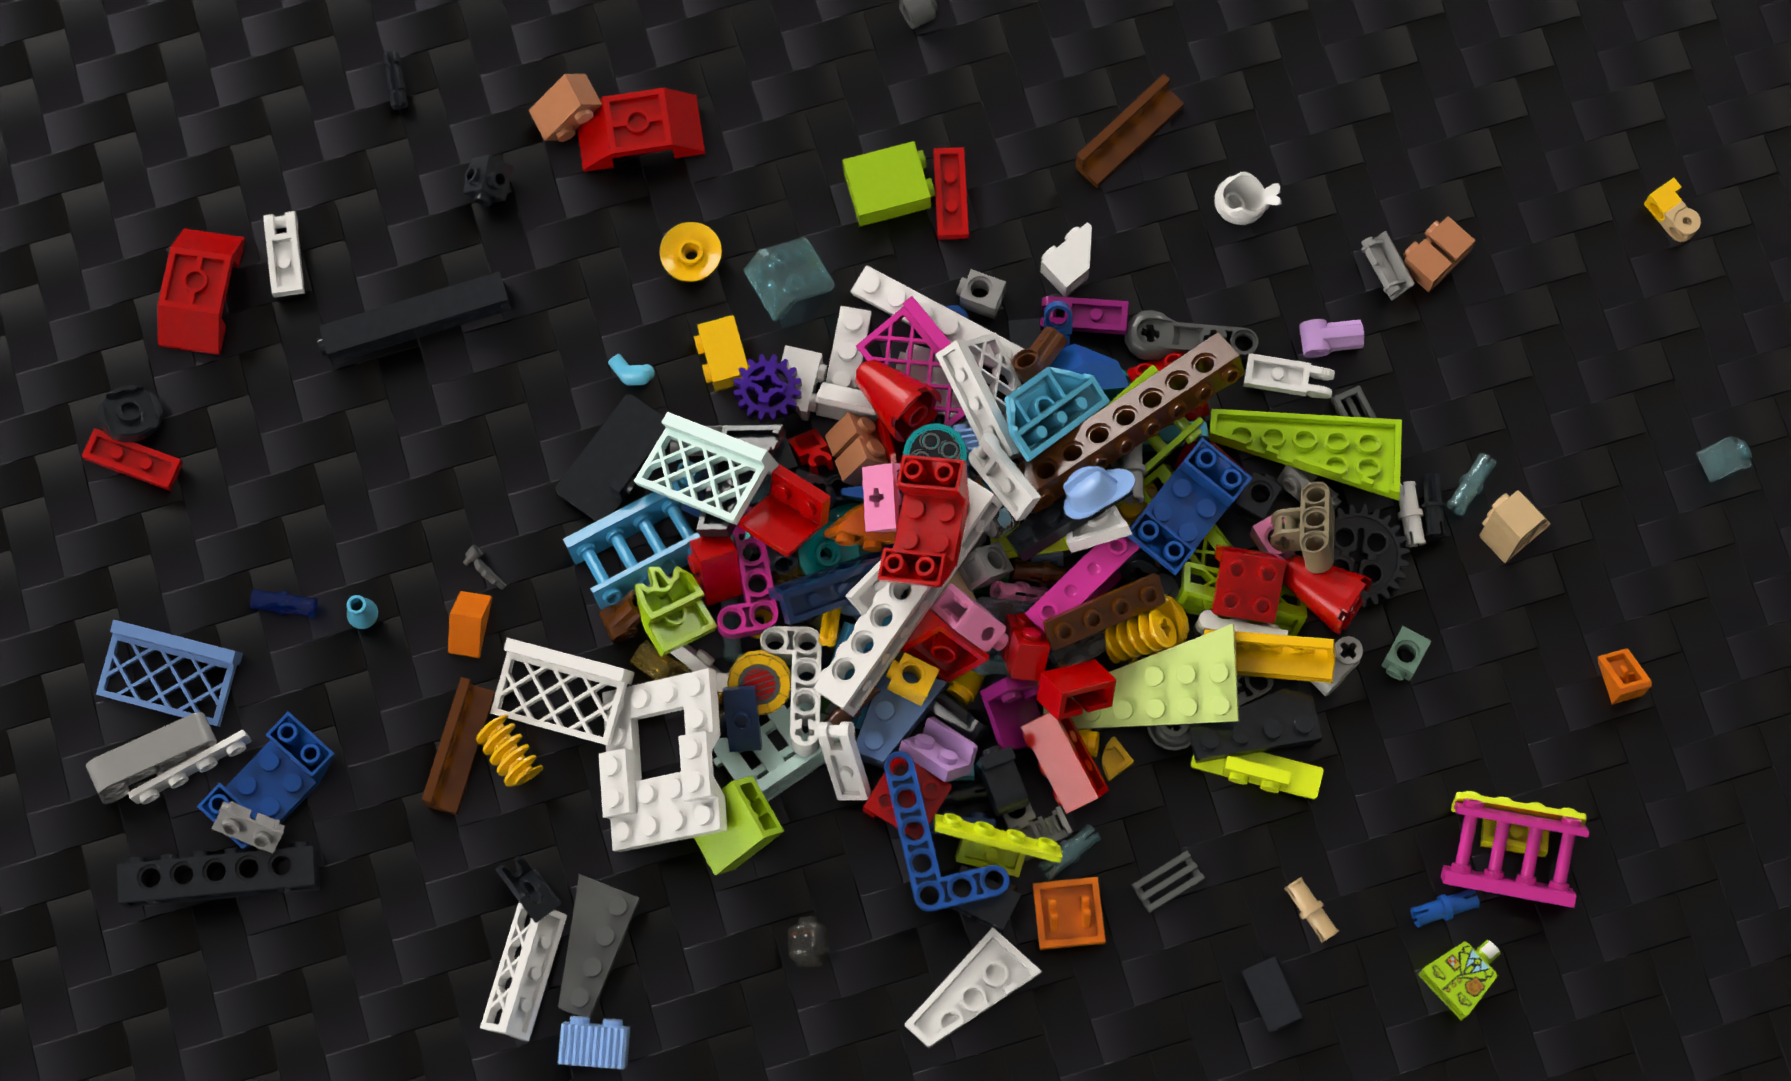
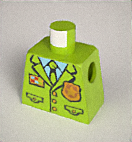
M1486 940L1476 950L1465 941L1424 967L1418 975L1462 1021L1470 1014L1498 976L1489 965L1501 953L1490 940Z

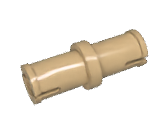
M1302 877L1284 888L1302 912L1299 914L1302 920L1306 918L1320 938L1321 943L1339 932L1323 910L1322 906L1324 904L1322 901L1316 900Z

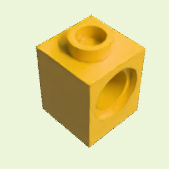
M904 652L900 662L895 659L893 660L885 676L891 679L887 690L922 707L940 669ZM912 673L917 677L918 682L914 684L908 683L904 680L902 674Z

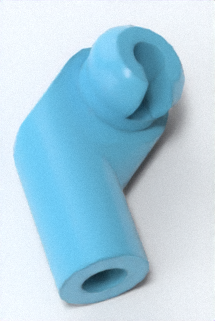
M621 354L613 356L608 361L610 367L626 385H644L655 376L652 366L648 364L629 365Z

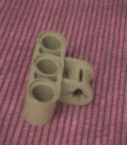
M1322 482L1309 483L1302 489L1300 507L1280 509L1272 514L1271 524L1274 527V533L1271 536V546L1281 552L1302 551L1307 570L1312 573H1323L1329 570L1334 562L1335 511L1329 487Z

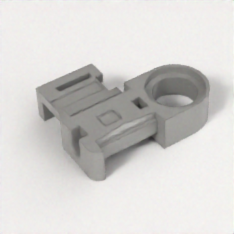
M1030 803L1029 806L1025 807L1026 812L1024 816L1019 819L1011 818L1008 814L1002 815L1008 829L1018 830L1024 833L1026 837L1034 839L1046 837L1057 842L1072 835L1071 827L1061 806L1056 807L1052 811V816L1045 819L1040 816L1037 821H1035L1036 815ZM1056 815H1058V818H1059V820H1060V822H1061V824H1062L1064 830H1061V828H1060V826H1059V824H1058V822H1057V820H1056V817H1055ZM1026 855L1024 861H1029L1034 857Z

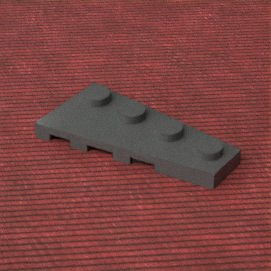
M579 874L558 1005L559 1009L576 1016L589 1017L591 1019L640 902L639 897Z

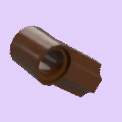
M1046 326L1030 348L1021 350L1014 355L1012 366L1022 385L1045 368L1050 367L1067 344L1065 336L1055 328Z
M631 590L617 604L610 605L599 613L612 643L625 641L638 632L636 626L641 622V616L635 590Z

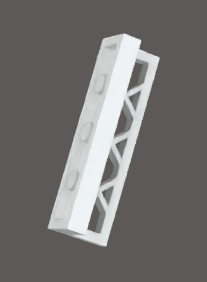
M519 902L480 1028L503 1033L519 1040L529 1041L567 915L553 910L536 924L531 918L530 924L525 928L524 923L527 911ZM522 945L520 956L515 959L516 949ZM512 976L511 986L505 991L507 979ZM502 1008L503 1012L499 1025L494 1024L497 1011Z

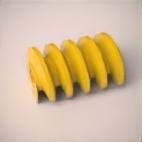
M1152 610L1149 615L1142 613L1138 618L1134 616L1127 621L1105 629L1106 651L1114 664L1128 661L1131 658L1141 657L1143 654H1151L1153 651L1171 648L1176 644L1177 639L1174 623L1169 617H1163L1158 610Z
M502 715L486 724L478 733L476 741L478 744L484 745L483 752L485 755H492L490 758L491 764L498 766L497 773L499 776H506L504 783L506 786L511 787L531 780L543 770V766L539 765L532 768L531 764L536 759L535 754L527 757L524 756L529 749V745L525 744L518 747L517 743L522 739V735L511 736L510 733L516 726L514 723L504 726L503 723L509 716Z

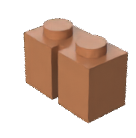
M564 74L529 109V112L545 141L559 140L564 142L571 139L575 135V131L583 123L592 119L593 113L602 103L586 74Z
M1449 216L1441 223L1435 221L1424 233L1427 238L1420 244L1416 241L1413 242L1403 254L1405 256L1404 264L1411 277L1428 293L1471 252L1476 241Z
M849 411L825 435L832 456L837 458L835 463L842 481L856 487L862 486V467L889 463L885 455V448L880 443L876 433L874 422L867 416H860Z

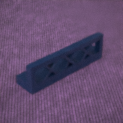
M883 548L880 552H871L768 588L769 596L780 602L784 621L788 625L851 604L845 595L881 560Z

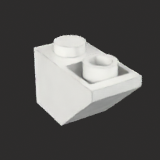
M1088 222L1081 228L1078 226L1074 227L1065 236V242L1059 247L1052 246L1041 257L1040 272L1064 297L1071 294L1089 277L1092 226Z
M785 345L781 362L786 358L789 362L788 369L793 367L797 369L798 374L795 378H801L802 386L796 389L802 392V398L794 399L797 403L796 411L802 420L808 421L810 412L816 413L818 404L816 402V389L818 382L822 383L825 380L827 365L823 364L822 353ZM778 373V379L789 385L786 378Z

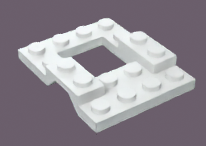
M707 668L626 688L611 746L606 745V752L599 754L603 818L611 820L613 851L624 852L728 831L725 795L714 778L712 749L721 736L716 670ZM616 690L602 693L603 706L614 700ZM684 710L686 735L679 736L681 772L642 780L638 720ZM604 720V729H606L607 724Z

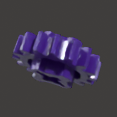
M761 354L759 362L756 364L752 359H749V369L742 367L738 369L742 379H734L735 387L739 388L733 391L735 399H742L738 403L739 409L744 410L748 408L747 417L751 419L757 414L760 423H763L766 417H770L771 421L776 423V415L779 414L785 419L788 418L787 409L796 410L797 403L794 399L802 398V392L796 389L802 386L801 378H795L798 374L796 367L788 369L789 362L786 358L781 363H778L775 354L772 355L770 361H766L764 355ZM778 373L786 378L789 385L778 379ZM767 385H773V388H770L768 393L763 392ZM747 392L750 393L751 396L757 397L758 405L750 400V398L747 395ZM782 401V402L779 403L778 405L772 406V405L776 404L777 402Z

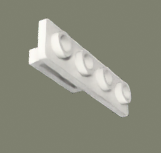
M241 730L201 753L158 772L157 777L128 792V795L136 804H148L156 800L160 796L159 792L168 787L177 788L185 784L189 780L188 776L198 771L206 772L214 768L218 764L217 761L227 755L232 757L243 752L246 749V745L252 740L244 730Z

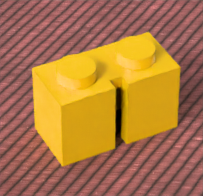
M734 315L698 324L699 335L694 336L698 354L705 353L707 364L702 365L706 383L713 382L715 392L735 387L734 379H742L738 369L740 367L749 368Z

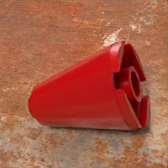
M875 359L863 362L856 370V385L896 440L906 442L904 440L905 437L911 436L915 430L924 425L931 424L938 413L934 409L936 402L938 401L941 404L942 400L940 393L935 388Z
M1297 554L1293 559L1290 557L1286 558L1282 584L1333 632L1340 635L1342 629L1346 630L1364 601L1360 594L1362 590L1369 592L1372 579L1336 566H1332L1323 573H1312L1307 570L1303 556Z

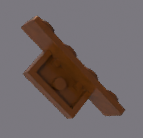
M1152 573L1044 620L1043 626L1050 649L1056 651L1164 604L1166 600L1159 575Z

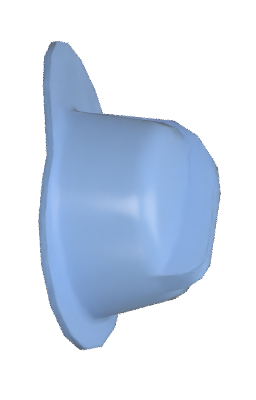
M1086 466L1078 469L1069 476L1063 485L1067 496L1063 507L1065 514L1072 519H1083L1092 516L1102 508L1127 495L1134 487V475L1126 469L1119 468L1105 470L1102 467Z

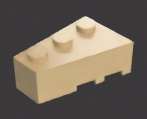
M1517 490L1511 496L1505 493L1492 505L1493 508L1487 513L1488 517L1482 522L1484 528L1479 536L1504 563H1507L1548 528L1551 523L1525 495Z

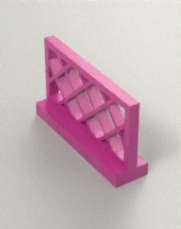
M911 296L902 303L904 306L858 343L856 348L867 361L875 359L888 366L890 363L906 365V374L909 376L911 375L912 365L928 366L927 383L925 384L935 389L948 390L946 407L935 406L934 409L938 412H946L943 425L951 427L958 424L966 415L962 408H951L953 389L950 383L949 385L932 384L933 367L942 368L939 362H934L935 354L950 345L951 342L915 298ZM905 317L911 324L910 338L894 337V325ZM888 331V336H882L885 332ZM916 331L922 337V339L915 338ZM876 340L887 341L885 358L872 357L866 348ZM892 342L909 343L907 360L890 358ZM914 343L927 344L931 348L929 361L912 360ZM950 413H957L950 419Z

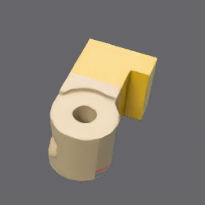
M1672 178L1651 193L1644 202V205L1674 240L1686 242L1699 229L1701 219L1699 214L1687 208L1686 204L1677 195L1681 185L1675 178Z

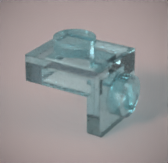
M1729 436L1696 453L1711 482L1740 468L1747 469L1752 466L1749 461L1752 454L1744 440L1740 441L1739 438Z

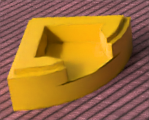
M1115 736L1107 743L1102 755V771L1107 782H1110L1134 764V760Z

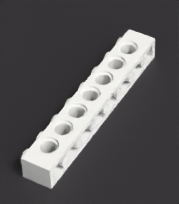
M968 477L969 508L958 564L943 586L931 587L888 582L884 588H881L876 593L873 604L867 613L859 617L855 623L854 631L848 640L839 645L836 650V657L829 667L823 669L817 677L814 689L852 717L859 710L1003 505L995 494ZM907 589H912L909 597L901 600L902 593ZM893 615L890 624L882 626L883 620L887 616ZM874 642L873 648L869 652L863 653L864 647L868 643ZM855 668L854 675L850 679L845 680L847 671Z

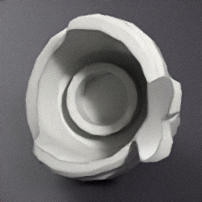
M1240 172L1235 176L1228 177L1218 186L1215 193V207L1218 213L1230 223L1237 225L1253 223L1263 215L1270 205L1281 204V199L1276 196L1280 193V185L1275 183L1264 189L1261 182L1255 176L1247 172Z

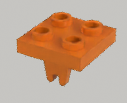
M1098 877L1032 884L1040 950L1105 943Z

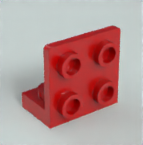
M779 465L772 471L770 494L740 519L738 526L785 557H789L828 523L831 496L784 466Z
M1216 545L1214 557L1220 562L1211 612L1215 615L1274 623L1286 560L1279 554Z
M896 759L890 763V770L896 776H903L908 772V765L904 760ZM914 762L928 824H930L950 792L952 785L949 782H943ZM884 773L865 803L863 812L872 818L878 816L897 828ZM903 791L898 795L897 801L901 807L911 808L916 803V797L910 791ZM910 823L905 827L907 835L916 840L922 838L924 831L921 825Z

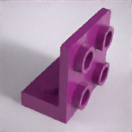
M1008 677L980 691L998 745L1001 744L1002 749L1009 746L1013 750L1028 748L1024 741V732L1021 727L1041 716L1035 700L1038 694L1039 681Z

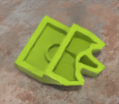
M677 566L673 571L672 578L669 579L660 567H648L647 573L651 587L648 588L643 583L634 585L644 630L661 657L714 632L717 628V624L701 600L704 596L702 589L694 576L686 570Z

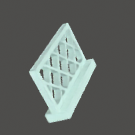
M667 412L661 422L666 428L634 482L643 488L737 525L767 474L772 475V471L779 464L765 449ZM671 439L679 442L680 450L666 456L665 449ZM703 451L705 460L690 466L688 455ZM682 458L685 468L670 474L668 464ZM724 460L728 461L730 470L715 475L713 465ZM660 467L663 468L664 477L653 482L647 480L653 470ZM707 468L709 478L695 484L692 474ZM749 470L755 472L750 482L740 485L739 474ZM687 476L689 487L674 491L672 482ZM732 478L734 488L719 494L717 484ZM712 486L714 497L702 502L699 501L697 492ZM737 496L738 502L732 513L724 511L722 502Z

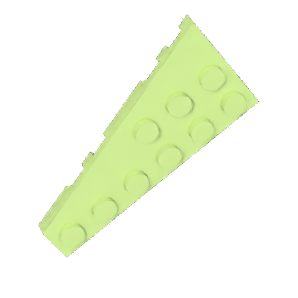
M1230 624L1109 672L1117 679L1112 707L1089 713L1083 709L1081 715L1071 717L1077 729L1239 722L1235 625ZM1044 707V714H1045V713H1047V712H1049V711Z

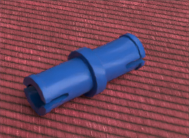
M1470 888L1450 896L1445 894L1439 895L1435 901L1411 907L1412 919L1417 918V921L1414 923L1418 928L1441 919L1445 921L1451 920L1455 914L1479 908L1478 895L1473 897L1476 891Z

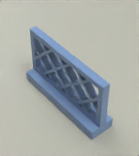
M113 619L110 632L113 634L96 695L183 718L194 714L185 711L192 707L195 713L200 712L196 704L211 695L217 707L214 717L206 718L210 725L220 727L236 667L240 665L243 653ZM120 641L131 644L136 653L135 657L123 664L117 656ZM138 646L145 647L148 649L141 653ZM155 650L160 651L167 664L152 672L144 657ZM168 654L176 655L179 657L175 658L174 660H171ZM185 658L191 659L197 672L182 680L175 664ZM140 660L147 675L132 683L125 668ZM115 662L117 667L112 670L113 664ZM199 662L206 663L209 665L202 668ZM216 666L226 668L224 681L213 688L205 673ZM170 668L178 683L163 691L155 676ZM120 672L128 687L118 693L106 691L110 677ZM201 676L208 691L193 699L185 684ZM151 680L158 695L148 701L142 700L136 687ZM181 687L189 703L179 709L172 708L166 696ZM221 690L220 696L218 698L216 692ZM131 691L134 698L125 696V694ZM161 699L164 705L156 704L155 702Z

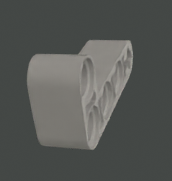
M198 712L97 756L86 764V768L102 803L108 804L125 797L130 792L129 785L201 753L215 745L217 740L205 714Z

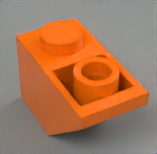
M863 502L851 508L824 530L823 537L834 539L838 545L851 546L856 544L863 546L865 551L880 552L882 548L894 544L896 531L866 532Z

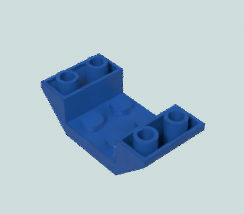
M1202 437L1131 525L1132 535L1127 537L1176 575L1211 528L1251 481L1252 477Z
M288 711L266 734L270 741L226 787L219 783L197 807L215 822L223 801L226 803L233 801L235 804L252 810L249 816L250 819L255 820L257 814L260 813L275 820L278 819L280 820L279 824H282L319 785L335 757V753ZM230 837L243 850H246L247 848L252 846L251 844Z

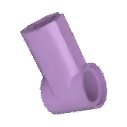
M1313 319L1304 321L1299 325L1304 357L1317 358L1326 356L1331 351L1364 347V330L1361 320L1327 323L1324 319Z

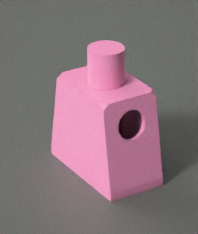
M953 583L948 585L931 607L955 631L984 652L990 651L991 648L1000 651L1008 643L1009 636L1005 633L1006 626Z

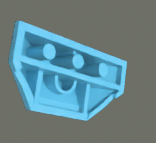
M1047 367L1005 397L1009 435L1028 462L1107 405L1110 400L1093 375Z

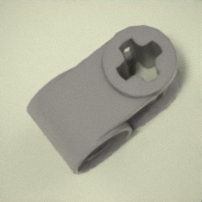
M1342 637L1335 643L1337 654L1333 683L1310 681L1325 697L1333 692L1360 663L1363 647L1355 637ZM1352 649L1354 651L1352 658L1350 656H1347L1345 659L1341 657L1343 650L1348 651Z

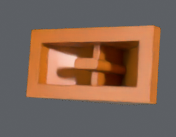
M460 591L449 617L448 653L480 658L492 596Z
M1628 648L1597 656L1612 704L1641 697L1652 687L1651 679Z

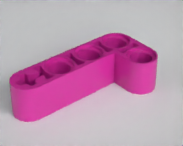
M748 506L742 517L745 514H747L752 509V507ZM738 524L732 533V537L738 554L745 603L730 605L720 611L717 618V629L727 639L762 634L765 629L775 626L778 620L776 600L770 598L768 588L773 587L766 545L751 534L749 538L745 539V530L741 529ZM747 548H755L759 551L760 558L756 561H748L742 553ZM755 578L761 579L765 582L766 589L763 592L756 593L749 588L748 583ZM759 610H767L771 613L772 620L767 624H761L755 620L754 614ZM734 615L740 620L741 624L737 629L730 630L723 625V619L726 616Z

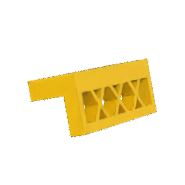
M1204 629V635L1215 631V629ZM1235 631L1237 675L1333 683L1337 654L1334 639Z

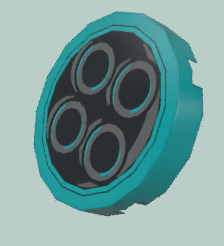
M939 423L927 424L915 430L907 439L903 455L965 460L966 464L968 460L966 444L960 434L950 426Z

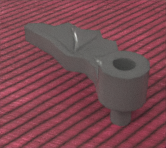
M472 545L465 553L467 558L463 563L468 566L471 561L474 562L476 570L485 579L503 590L506 584L491 568L483 563L480 558L483 555L481 549Z

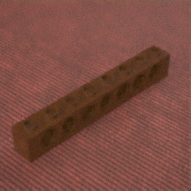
M1217 332L1079 424L1028 462L1025 460L1019 464L1017 468L1041 496L1032 509L1033 514L1035 515L1042 509L1048 508L1054 501L1065 495L1063 485L1069 476L1078 469L1086 466H1097L1106 469L1108 465L1123 455L1129 454L1135 447L1147 439L1156 436L1162 429L1174 421L1183 418L1186 413L1201 403L1211 399L1214 394L1226 386L1235 383L1245 374L1240 355Z

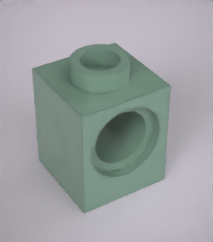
M1402 626L1381 666L1387 669L1386 673L1397 680L1405 678L1410 681L1431 640ZM1406 650L1410 652L1413 661L1409 663L1402 662L1397 656V651Z

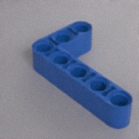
M901 751L890 754L884 765V773L916 905L921 910L930 912L1002 894L1009 885V875L1003 867L997 865L941 877L914 762L905 752ZM893 760H904L908 765V772L903 776L894 775L890 770V763ZM903 791L912 792L916 797L915 805L911 808L901 807L897 801L898 795ZM910 823L921 825L924 831L923 837L915 841L910 840L906 837L905 827ZM918 855L927 856L931 861L930 870L925 873L917 872L912 864L913 859ZM996 872L1001 875L1003 884L1000 889L991 890L986 886L985 876L987 873ZM963 879L970 884L971 892L967 897L960 898L954 894L952 886L955 881ZM932 887L937 890L939 899L936 904L926 905L921 901L920 893L924 888Z

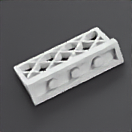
M993 333L966 341L964 338L958 339L936 353L935 355L978 441L985 432L993 433L999 438L1000 447L1011 460L1022 457V453L1009 435L1006 404L996 397L997 390L1007 396L1022 384L997 334ZM989 343L995 355L994 357L985 352L986 344ZM983 362L992 367V374L982 368ZM1000 373L1006 377L1008 385L999 380Z
M507 638L504 646L507 654L490 714L498 716L508 715V718L611 746L628 684H632L635 672ZM515 660L523 662L530 673L518 682H515L511 674ZM532 665H535V666H538V667H541V668H539V669H537V670L535 671V670L533 669ZM550 669L554 671L559 682L545 690L538 676ZM561 673H565L570 676L564 679ZM578 677L583 678L588 690L574 698L567 684ZM533 679L540 694L526 702L519 687ZM591 681L598 682L599 684L593 687ZM607 685L617 687L614 700L603 706L596 692ZM562 687L569 702L555 710L548 695ZM514 691L521 705L511 712L501 710L504 696ZM592 695L599 710L584 718L577 703ZM543 699L550 714L537 720L534 718L529 707ZM573 707L580 721L569 728L564 727L558 715ZM524 711L527 717L519 715V713ZM600 715L603 716L607 724L603 737L593 735L588 725V722ZM554 719L556 724L548 723V721ZM583 726L585 732L578 731L577 729Z

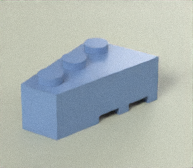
M889 666L878 681L877 687L881 692L871 700L856 742L862 762L884 769L888 756L899 751L901 740L909 738L919 723L928 715L929 707L934 699L942 691L947 690V682L935 678L921 707L887 690L891 679L885 677L890 668ZM909 672L902 674L906 682L911 684L918 682L914 674Z

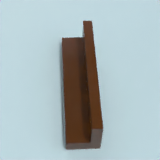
M1165 74L1158 78L1077 154L1075 168L1096 188L1102 185L1183 109L1184 103L1169 90L1170 79Z
M461 677L421 799L429 808L454 815L459 813L480 748L476 737L488 723L496 693L493 690L473 685L472 681L467 678Z

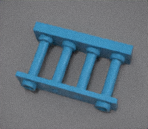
M677 481L672 482L674 491L681 490ZM652 492L563 539L575 565L585 561L596 579L598 585L590 589L601 610L610 605L617 604L631 590H635V584L643 583L648 586L650 584L647 573L648 567H660L666 575H669L677 566L682 568L688 565L687 555L691 554L689 541L700 538L698 532H693L683 515L681 502ZM670 516L683 540L666 548L653 525ZM642 531L655 555L638 563L625 539ZM614 546L626 570L609 578L596 554Z

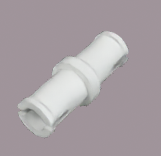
M1415 481L1403 482L1404 485L1400 483V497L1398 501L1400 512L1397 514L1398 520H1402L1404 535L1407 538L1405 546L1411 548L1418 547V544L1420 546L1425 545L1426 540L1421 517L1424 514L1423 509L1419 508Z

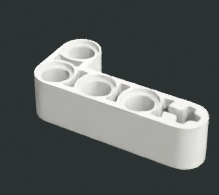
M773 626L765 629L761 634V650L780 657L787 665H792L791 747L799 756H811L816 753L820 745L817 727L821 716V694L814 689L817 677L822 671V645L818 642L819 632L811 627ZM773 641L783 644L778 650H772L767 647ZM804 642L815 644V647L811 650H803L799 646ZM803 672L814 674V678L809 681L801 680L798 676ZM808 702L814 707L812 710L804 712L799 710L798 706L801 703ZM802 725L808 726V741H801Z

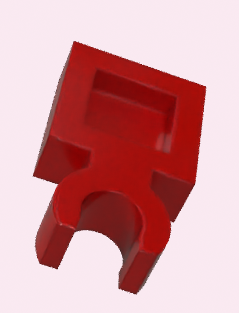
M816 428L787 439L797 461L801 466L809 464L811 474L819 475L817 467L820 465H826L830 470L834 469L828 444Z

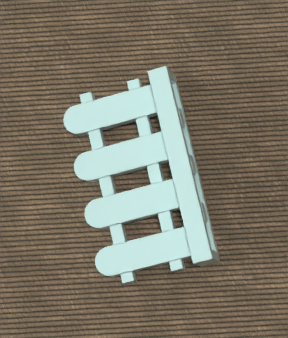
M804 702L798 706V709L806 712L812 710L814 706L811 703ZM785 705L773 713L767 714L770 721L760 727L763 747L762 750L753 752L762 764L753 770L750 769L740 755L743 751L729 752L728 738H719L713 748L717 755L713 762L717 768L724 765L734 780L753 775L767 802L826 763L820 745L816 753L807 757L799 756L793 751L790 741L791 707L787 709ZM821 713L820 722L824 721L829 715ZM775 729L779 731L788 744L787 747L779 752L767 737ZM802 730L801 741H808V732L805 734ZM834 738L835 742H841L840 738Z

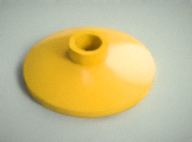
M685 222L676 225L665 234L660 245V259L665 270L674 278L687 282L699 281L711 275L718 267L722 256L721 243L716 233L708 226L697 222ZM689 252H695L697 257L689 260L686 258V255Z

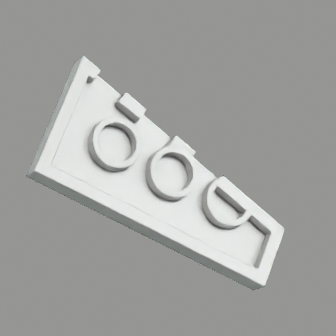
M992 928L910 1017L904 1026L930 1048L1041 974L1042 971L996 929Z

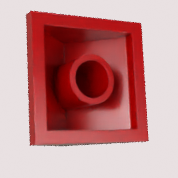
M931 609L928 610L901 649V651L940 669L937 677L947 683L987 662L990 656L987 652H984L955 631Z

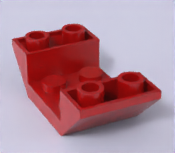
M668 88L601 97L602 105L593 113L592 119L583 123L577 129L584 172L614 168L613 158L673 149L675 158L705 154L697 96Z
M185 228L182 230L170 247L157 305L158 345L160 347L220 355L226 325L221 317L232 268L240 267L245 237Z
M902 455L896 485L904 493L893 549L883 548L877 579L884 582L942 587L957 567L967 519L969 493L965 460Z

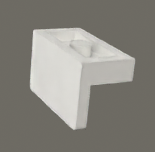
M822 382L816 395V402L818 403L816 415L840 420L849 411L860 416H867L873 422L879 417L861 390Z

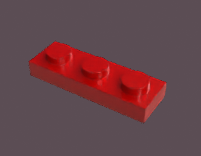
M964 147L934 148L938 240L969 238Z
M96 428L93 429L82 454V458L86 461L171 491L183 465L182 460L134 442L125 443L114 440L105 434L104 431Z

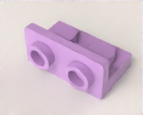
M932 716L927 718L922 734L901 740L899 752L907 753L915 763L943 782H948L971 774L978 746Z

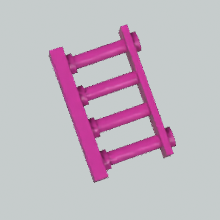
M1127 536L1094 546L1025 615L1045 634L1044 620L1110 592L1123 579L1120 567L1140 547Z
M1465 798L1464 803L1455 801L1454 809L1456 813L1465 816L1456 862H1452V866L1443 865L1441 879L1443 884L1574 908L1577 895L1572 888H1569V884L1566 882L1575 836L1588 837L1589 835L1587 827L1581 825L1582 820L1563 816L1562 821L1483 807L1484 802ZM1478 817L1497 821L1489 866L1484 869V872L1471 870L1472 866L1469 865ZM1510 823L1530 827L1521 874H1517V878L1504 876V872L1501 871ZM1543 829L1562 833L1554 879L1550 880L1549 884L1536 882L1537 878L1534 877Z

